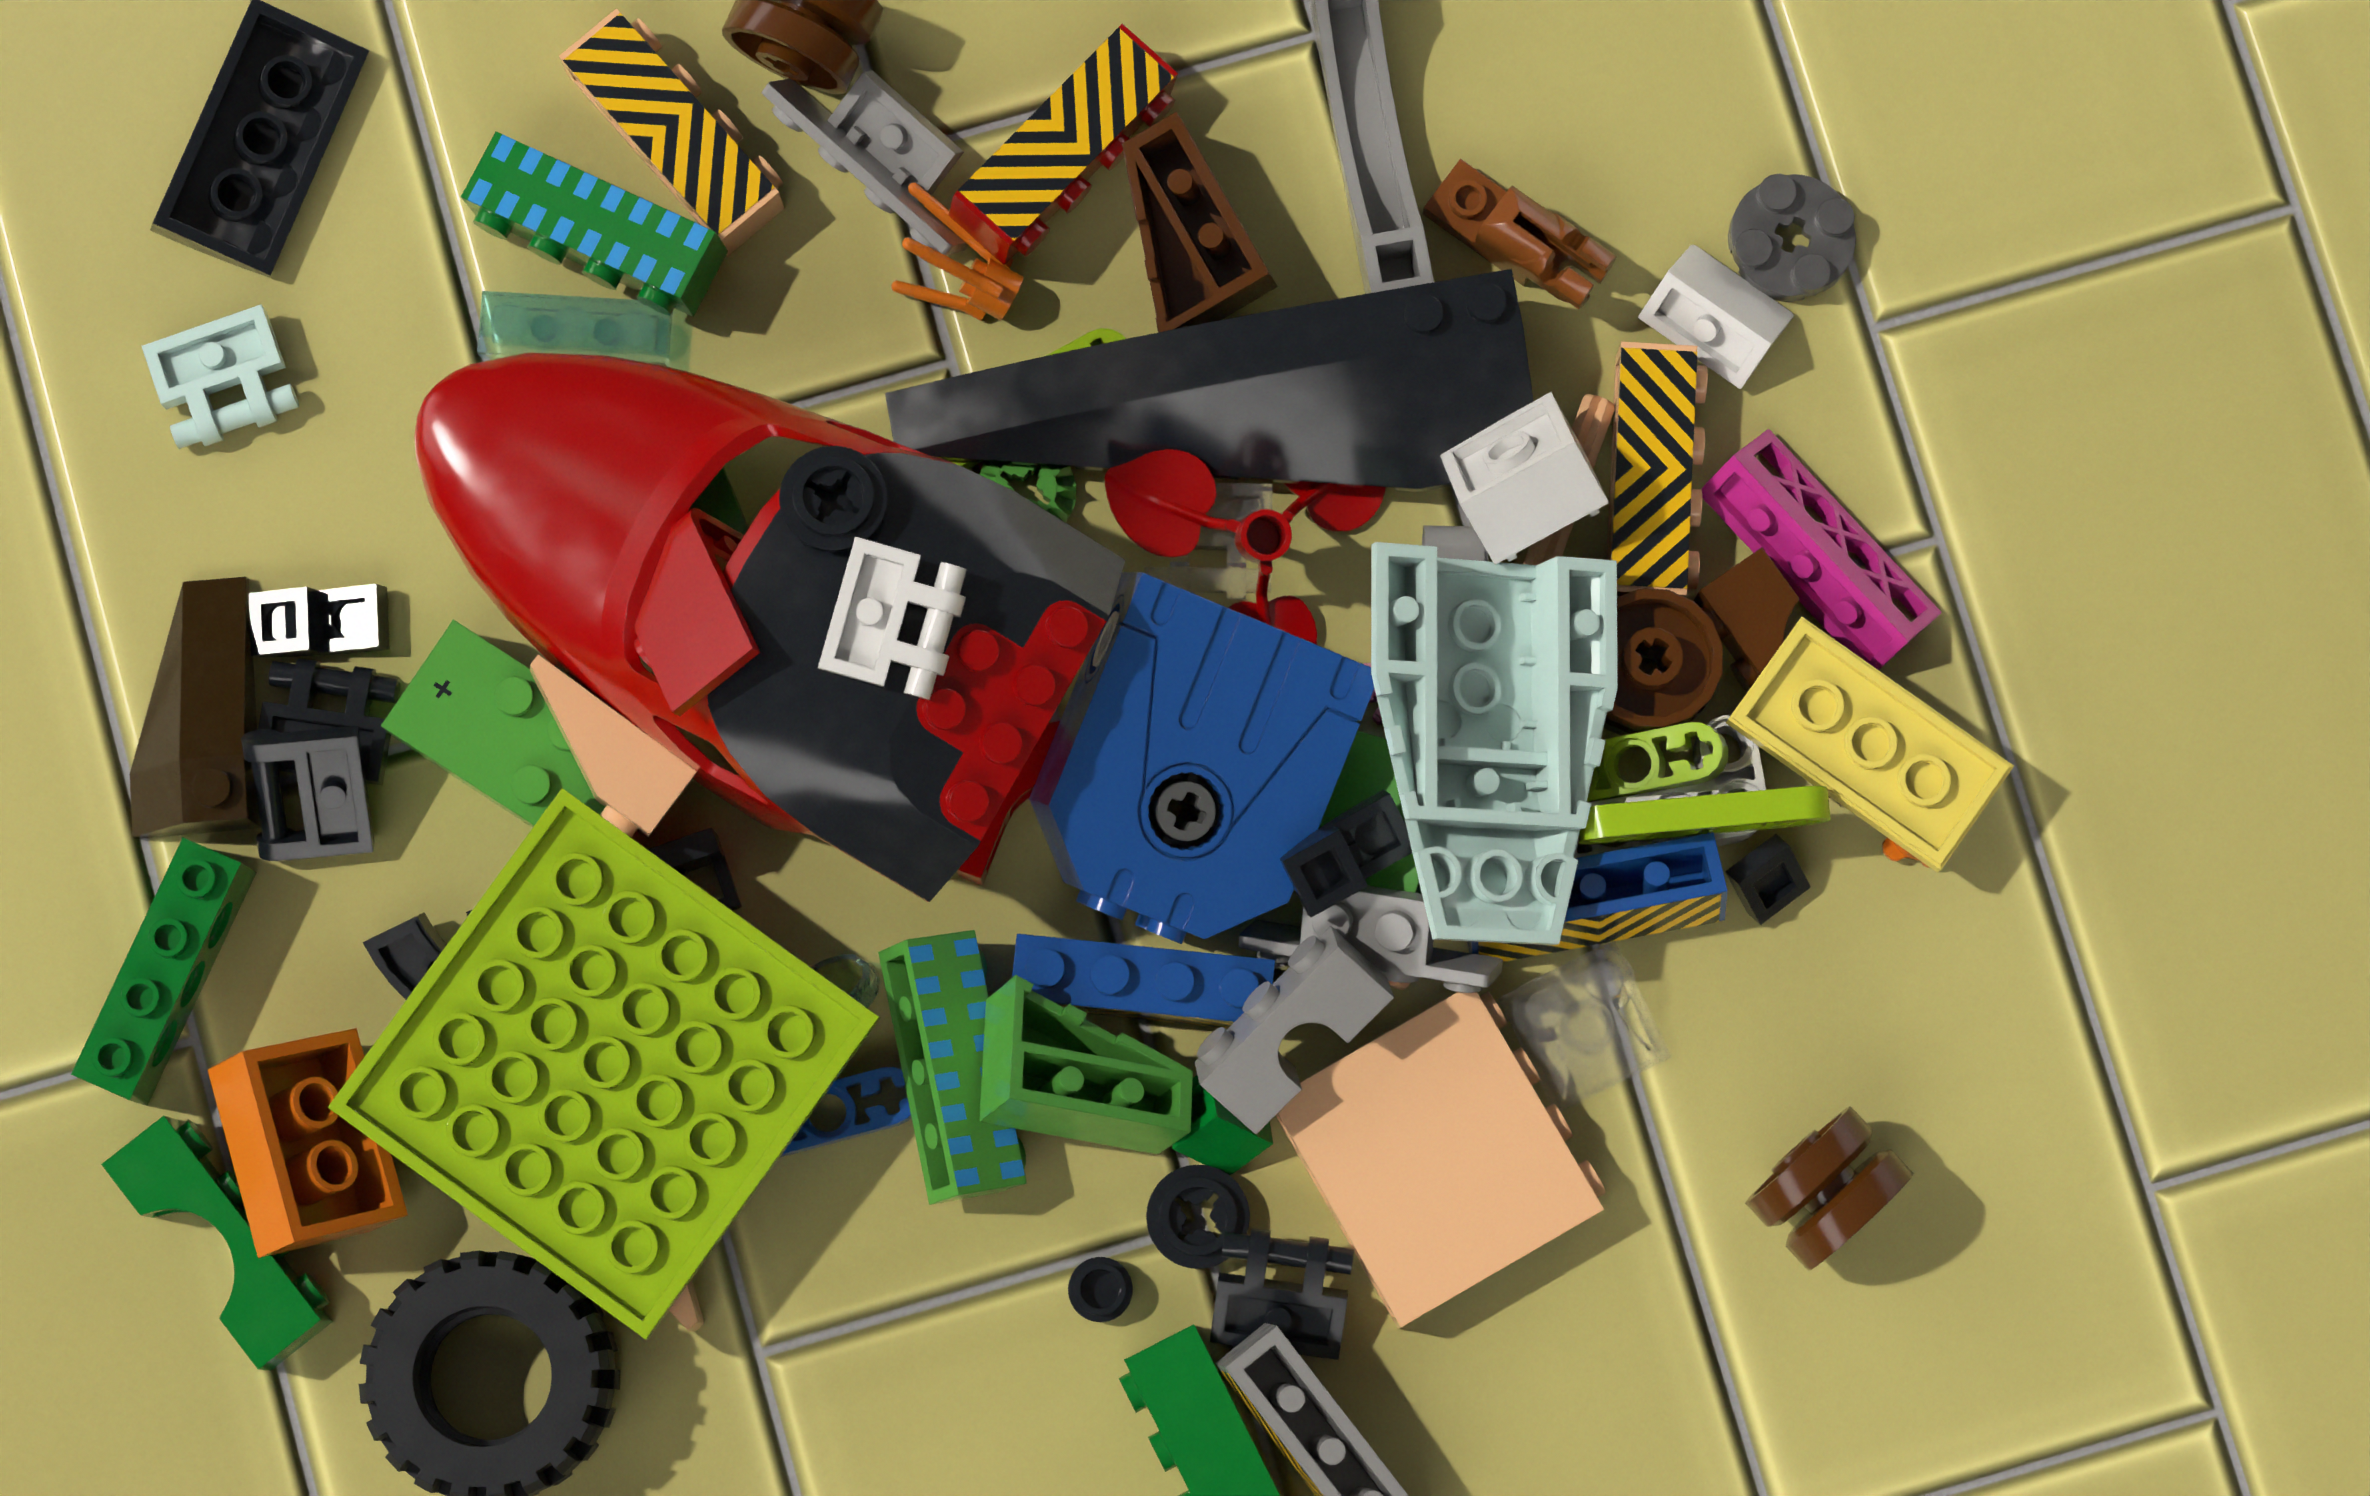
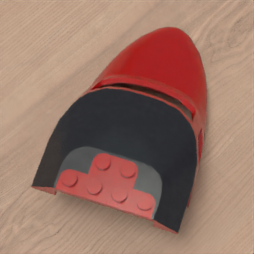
M532 352L483 361L456 370L438 382L423 399L416 418L414 433L416 460L430 506L471 576L506 619L552 665L695 769L697 772L693 780L744 814L768 828L814 835L926 902H930L979 846L1108 620L1125 564V559L1017 492L958 464L924 454L867 430L816 414L770 396L663 365L606 355ZM770 437H784L823 447L842 446L856 450L868 457L877 466L884 478L888 496V505L880 530L875 531L866 540L921 555L914 582L934 587L941 562L967 569L960 595L966 597L961 617L953 616L943 654L949 656L944 676H936L930 700L904 693L911 667L891 661L884 687L818 669L852 547L830 554L823 549L804 546L800 539L785 525L780 510L779 489L761 508L723 570L725 579L760 653L681 716L671 712L655 675L642 665L639 654L635 649L634 640L638 638L635 632V622L671 526L688 512L694 501L727 462ZM848 478L842 487L838 485L832 493L822 489L818 491L810 486V488L815 490V495L822 500L820 522L823 521L825 516L829 517L835 509L842 510L845 513L850 511L856 515L852 511V507L845 500ZM908 603L898 641L917 646L927 608ZM676 726L712 743L740 776L714 764L688 741Z

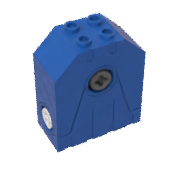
M1122 572L1110 616L1086 656L1029 798L1063 881L1080 889L1076 901L1120 920H1123L1127 908L1139 913L1135 922L1136 926L1180 944L1183 943L1186 933L1207 939L1289 903L1294 887L1280 858L1319 828L1360 726L1357 720L1362 721L1374 691L1371 667L1146 573ZM1171 799L1177 804L1182 805L1178 817L1172 812L1167 811Z

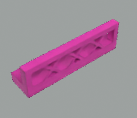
M1767 429L1735 453L1701 488L1702 498L1753 553L1763 547L1800 598L1799 602L1836 641L1877 670H1880L1907 643L1942 613L1770 429ZM1761 453L1779 472L1780 477L1772 475L1759 462L1756 456ZM1804 505L1812 507L1822 518L1823 523L1816 522L1807 513ZM1848 551L1855 553L1866 565V570L1859 568L1848 556ZM1891 597L1898 599L1916 619L1910 622L1892 603Z

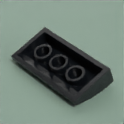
M251 0L153 220L150 231L214 258L270 277L370 50L266 2Z

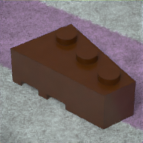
M1177 111L1122 143L1136 220L1139 223L1144 249L1147 277L1150 281L1158 332L1222 320L1278 287Z

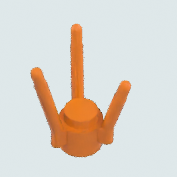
M914 182L909 184V193L983 257L987 263L976 258L969 268L912 238H904L902 241L904 249L963 280L959 292L968 296V298L898 280L892 283V290L918 300L963 311L982 321L986 313L1001 321L1014 301L1024 279V276L1010 269L1013 259L1011 258L1003 265L949 216L950 210L934 196H931L919 184Z

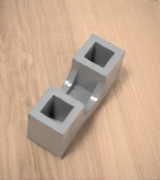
M1332 926L1319 938L1310 936L1304 940L1292 953L1288 961L1290 967L1273 984L1267 981L1259 985L1245 1001L1242 1008L1244 1013L1227 1030L1224 1027H1220L1213 1031L1198 1049V1059L1195 1061L1199 1084L1255 1134L1302 1090L1296 1067L1278 1051L1282 1039L1291 1029L1305 1023H1319L1331 1028L1343 1040L1349 1043L1394 998L1386 975Z

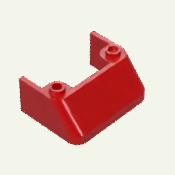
M697 508L690 510L671 526L635 622V632L638 637L634 640L635 649L642 660L652 668L671 712L678 716L684 714L760 653L723 574L724 568L744 535Z

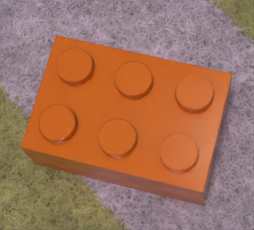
M357 1028L245 1050L207 1069L258 1258L371 1232L408 1216L391 1153L328 1108L329 1104L365 1057Z

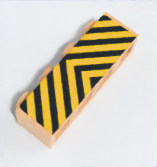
M616 8L559 55L562 65L570 79L697 223L717 233L728 250L726 254L728 257L784 210L780 193L777 190L783 185V182L761 155H758L751 161L737 145L743 139L741 133L720 109L711 115L696 99L702 94V90L692 76L680 64L670 69L657 55L656 52L662 48V45L645 23L637 18L630 24Z
M1621 341L1615 356L1613 399L1615 410L1612 421L1606 560L1617 561V597L1638 589H1667L1686 597L1687 589H1697L1700 554L1698 551H1689L1690 527H1700L1702 489H1692L1693 465H1702L1705 428L1694 427L1695 403H1705L1708 380L1707 366L1697 365L1698 346Z

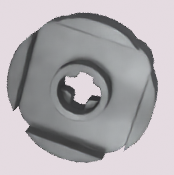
M1779 173L1768 176L1761 184L1751 189L1743 197L1735 210L1729 226L1728 244L1730 253L1732 251L1733 259L1739 267L1738 273L1753 287L1777 301L1804 300L1807 296L1826 291L1834 286L1842 277L1854 253L1856 234L1853 224L1855 218L1853 209L1832 187L1818 179L1798 174L1784 175ZM1791 223L1802 227V235L1809 239L1808 247L1797 245L1792 253L1781 249L1783 238L1775 234V230L1779 226L1788 228Z

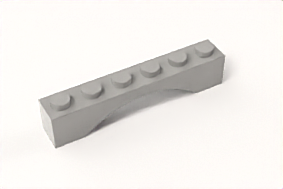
M1309 0L1365 294L1432 283L1434 279L1424 227L1413 192L1396 115L1378 0Z

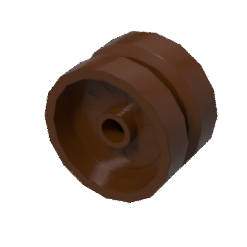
M737 0L722 28V36L746 58L778 76L791 79L799 85L819 92L842 94L847 92L859 66L860 58L852 46L870 43L882 17L883 7L877 0Z
M1638 589L1617 597L1618 688L1613 710L1608 711L1606 715L1605 729L1624 736L1693 721L1711 700L1722 675L1723 646L1713 621L1693 600L1667 589ZM1642 658H1649L1656 663L1657 668L1654 669L1651 675L1642 672L1638 668Z
M1851 1106L1840 1112L1818 1132L1813 1130L1793 1147L1771 1169L1773 1174L1745 1202L1767 1227L1782 1225L1803 1207L1808 1210V1213L1788 1234L1785 1246L1808 1271L1822 1263L1866 1225L1907 1184L1914 1174L1891 1149L1876 1152L1855 1170L1850 1166L1868 1146L1873 1129Z

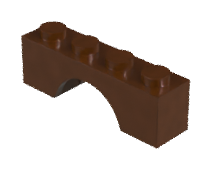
M1763 547L1700 589L1693 600L1711 618L1720 640L1735 659V662L1730 667L1735 678L1746 692L1749 691L1784 642L1786 623L1800 599Z

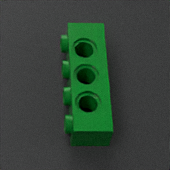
M182 837L71 1075L127 1100L148 1106L257 873L256 871L241 862Z

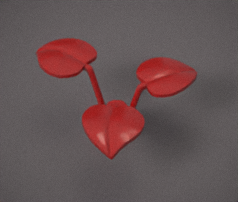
M1171 449L1153 451L1130 462L1110 468L1104 477L1107 500L1115 520L1129 539L1148 553L1168 558L1187 555L1193 551L1199 541L1201 526L1235 534V545L1238 552L1246 560L1257 563L1259 572L1255 592L1256 603L1241 601L1232 604L1228 608L1316 645V624L1311 611L1301 599L1288 595L1277 597L1268 602L1267 592L1270 574L1273 571L1272 561L1281 557L1291 544L1292 530L1289 523L1306 507L1309 517L1317 526L1329 531H1350L1359 528L1375 515L1386 491V487L1378 486L1351 488L1337 487V484L1304 481H1299V484L1284 483L1298 498L1282 513L1271 509H1261L1251 513L1239 522L1234 519L1227 520L1206 515L1216 500L1215 480L1206 464L1188 452Z

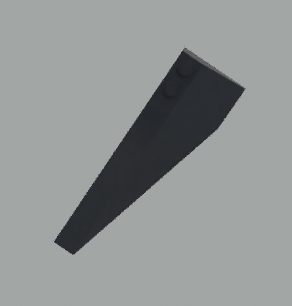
M1512 269L1203 323L1034 358L885 393L893 442L945 460L979 462L980 460L1012 462L1013 465L1038 466V464L1076 466V469L1103 471V468L1122 465L1153 451L1171 449L1188 452L1198 457L1206 464L1213 478L1218 479L1260 478L1274 479L1273 482L1299 484V481L1337 484V487H1393L1396 491L1411 492L1452 486L1440 455L1534 401L1524 328Z

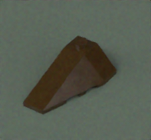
M247 577L186 581L182 584L129 774L132 833L135 839L261 828L251 762L244 759L241 743L243 735L257 730L253 656H251L250 591L249 579Z

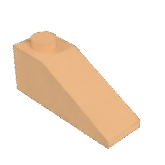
M538 654L530 664V672L595 800L605 806L600 816L631 838L636 831L649 838L691 782L697 771Z

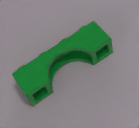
M163 1115L101 1165L139 1215L158 1218L173 1213H194L209 1221L222 1234L233 1258L234 1283L230 1298L219 1319L258 1370L271 1371L333 1322L323 1309V1307L330 1303V1300L309 1273L305 1272L298 1277L284 1258L291 1251L258 1258L237 1178L229 1170L220 1175L205 1156L213 1148L204 1134L191 1120L188 1119L185 1123L181 1124L179 1120Z

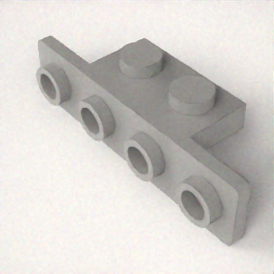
M873 71L863 72L832 114L795 81L783 79L768 82L762 94L775 105L772 108L774 115L787 127L797 132L804 131L820 145L818 149L820 156L829 165L841 172H850L866 186L864 189L865 195L874 205L888 213L896 212L912 227L910 234L914 240L946 256L966 250L969 245L928 211L908 191L909 184L914 182L932 195L964 151Z
M1368 886L1312 918L1307 915L1303 907L1302 926L1255 920L1239 934V948L1257 951L1256 956L1258 958L1275 960V963H1286L1295 949L1310 936L1319 938L1332 926L1385 974L1389 981L1410 983L1418 981L1419 977L1444 981L1443 986L1446 989L1455 992H1479L1482 990V987H1489L1502 972L1503 959L1434 948V940H1432L1422 894Z

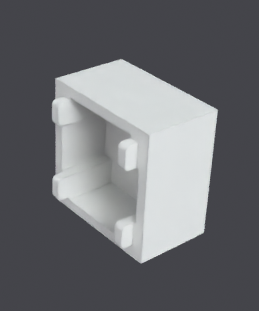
M1552 392L1511 413L1440 455L1459 504L1495 565L1505 559L1509 562L1517 558L1516 553L1588 514L1591 517L1600 513L1599 508L1609 503L1585 451Z

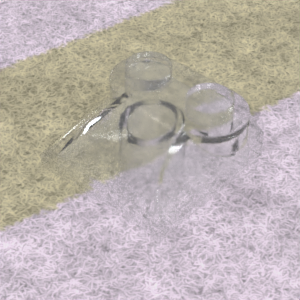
M1615 941L1571 960L1519 986L1498 999L1523 1050L1539 1075V1082L1550 1104L1554 1103L1560 1112L1671 1058L1660 1031L1635 982L1632 966L1622 956Z

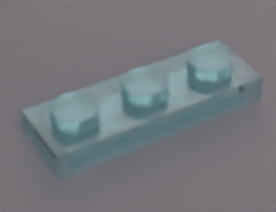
M482 291L477 353L481 358L492 359L528 352L606 355L668 367L673 312L670 316L646 306L639 300Z

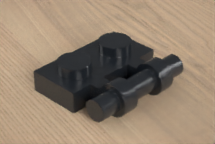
M299 658L296 664L273 661L269 671V685L291 689L288 705L263 702L258 730L272 729L282 733L359 726L366 783L383 785L391 734L381 727L385 719L370 717L369 711L373 700L397 703L400 693V679L377 676L376 669L355 666L353 672L320 668V662L316 660ZM317 693L346 696L345 713L313 709L314 697ZM294 760L277 761L279 771L296 773Z
M1251 1228V1234L1225 1231L1221 1257L1247 1260L1245 1276L1219 1272L1210 1342L1237 1346L1264 1323L1277 1326L1299 1355L1339 1360L1348 1290L1323 1287L1325 1271L1351 1275L1354 1249L1330 1246L1329 1239L1313 1236L1309 1237V1242L1272 1238L1270 1237V1230ZM1267 1263L1305 1268L1303 1284L1265 1279Z

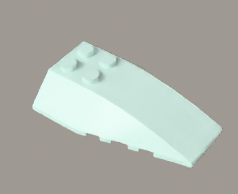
M1375 542L1371 544V675L1432 940L1557 945L1560 943L1578 860L1574 858L1580 830L1586 828L1591 803L1587 802L1594 768L1600 767L1606 741L1601 739L1607 712L1613 710L1618 688L1617 561L1556 556L1538 565L1502 562L1495 565L1489 561L1437 558V547Z

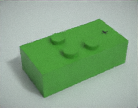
M453 619L381 727L395 739L532 828L562 788L600 815L605 806L595 800L530 669Z

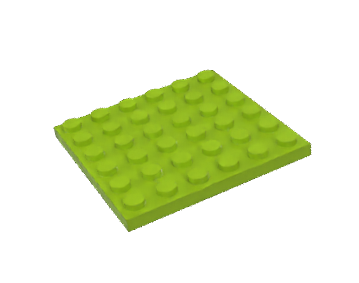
M562 788L329 1104L328 1108L644 1339H649L875 1027L880 1017Z

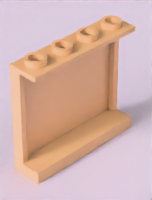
M1457 992L1300 1082L1302 1090L1275 1115L1349 1245L1354 1249L1356 1257L1398 1329L1604 1210L1598 1200L1600 1196L1606 1194L1600 1178L1588 1160L1577 1164L1565 1143V1141L1573 1137L1566 1120L1554 1103L1546 1108L1543 1106L1532 1085L1540 1081L1539 1075L1521 1047L1513 1052L1511 1051L1500 1032V1029L1507 1025V1021L1489 992L1481 996L1477 992Z

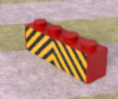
M1122 23L956 191L952 198L949 216L1003 265L1018 251L1025 257L1028 256L1049 233L1050 228L1045 223L1060 208L1067 214L1070 213L1086 197L1092 188V185L1087 180L1102 165L1110 171L1124 158L1122 143L1129 140V137L1143 123L1151 127L1161 121L1176 101L1171 96L1178 73Z

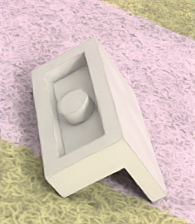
M1690 245L1668 270L1638 318L1676 345L1698 346L1697 360L1741 389L1794 315L1696 245Z

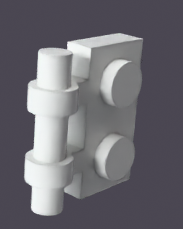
M855 537L818 669L884 687L891 661L911 667L904 693L930 700L936 676H944L949 656L943 654L953 616L961 617L966 597L960 595L967 569L941 562L934 587L914 582L921 555ZM908 603L927 608L917 646L898 641Z

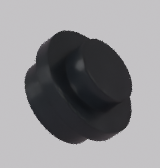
M1094 1257L1082 1262L1073 1271L1068 1284V1295L1073 1308L1083 1318L1093 1322H1108L1118 1318L1128 1308L1133 1295V1285L1129 1273L1119 1262L1106 1257Z

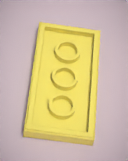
M1803 617L1796 623L1726 721V724L1814 786H1826L1828 796L1937 873L1944 867L2014 767L2010 762Z

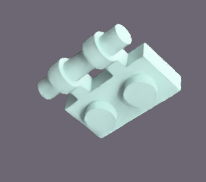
M262 304L141 346L161 405L167 410L187 403L192 418L170 425V430L178 449L201 441L204 446H209L223 441L224 433L255 422L259 428L277 422L278 414L299 407L291 384L267 391L262 376L286 367L267 311ZM242 384L246 399L213 410L208 395Z

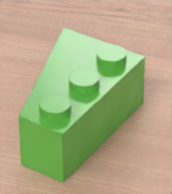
M1017 975L986 999L979 1122L1158 1155L1191 1132L1193 1070L1123 1032L1115 1036L1085 1019L1086 1012L1071 1004L1062 1007L1032 991L1034 984Z

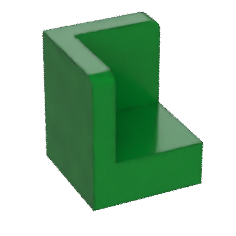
M1196 1075L1192 1080L1191 1132L1172 1144L1173 1150L1204 1165L1215 1167L1231 1175L1273 1145L1270 1121L1257 1134L1253 1133L1199 1084L1198 1075Z

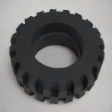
M478 1250L460 1253V1257L450 1260L440 1259L423 1267L425 1271L414 1280L406 1279L393 1291V1294L396 1296L394 1301L387 1309L380 1308L370 1325L376 1329L371 1345L363 1344L360 1364L366 1365V1383L359 1384L361 1404H368L372 1420L366 1422L373 1440L382 1441L389 1452L385 1458L398 1472H407L415 1479V1485L430 1493H440L445 1496H535L546 1488L559 1485L573 1475L572 1470L582 1461H588L599 1446L597 1443L599 1436L604 1428L610 1427L616 1410L611 1407L615 1389L620 1390V1370H616L614 1352L618 1351L613 1332L607 1330L602 1319L605 1314L599 1305L536 1259L504 1251L485 1252ZM483 1315H504L528 1326L539 1337L546 1348L552 1371L550 1392L538 1416L521 1431L495 1440L474 1438L451 1426L439 1412L431 1387L432 1365L443 1339L461 1323Z

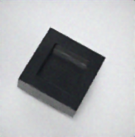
M1774 834L1725 871L1746 912L1760 925L1811 888L1790 846L1777 834Z

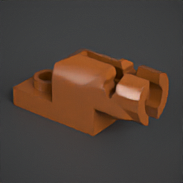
M1461 158L1423 208V215L1501 271L1512 269L1514 280L1522 286L1530 279L1557 299L1570 303L1577 309H1581L1589 300V293L1593 289L1594 284L1570 267L1565 270L1564 268L1566 266H1573L1601 284L1617 257L1591 237L1582 235L1571 223L1558 214L1545 209L1513 185L1508 191H1505Z

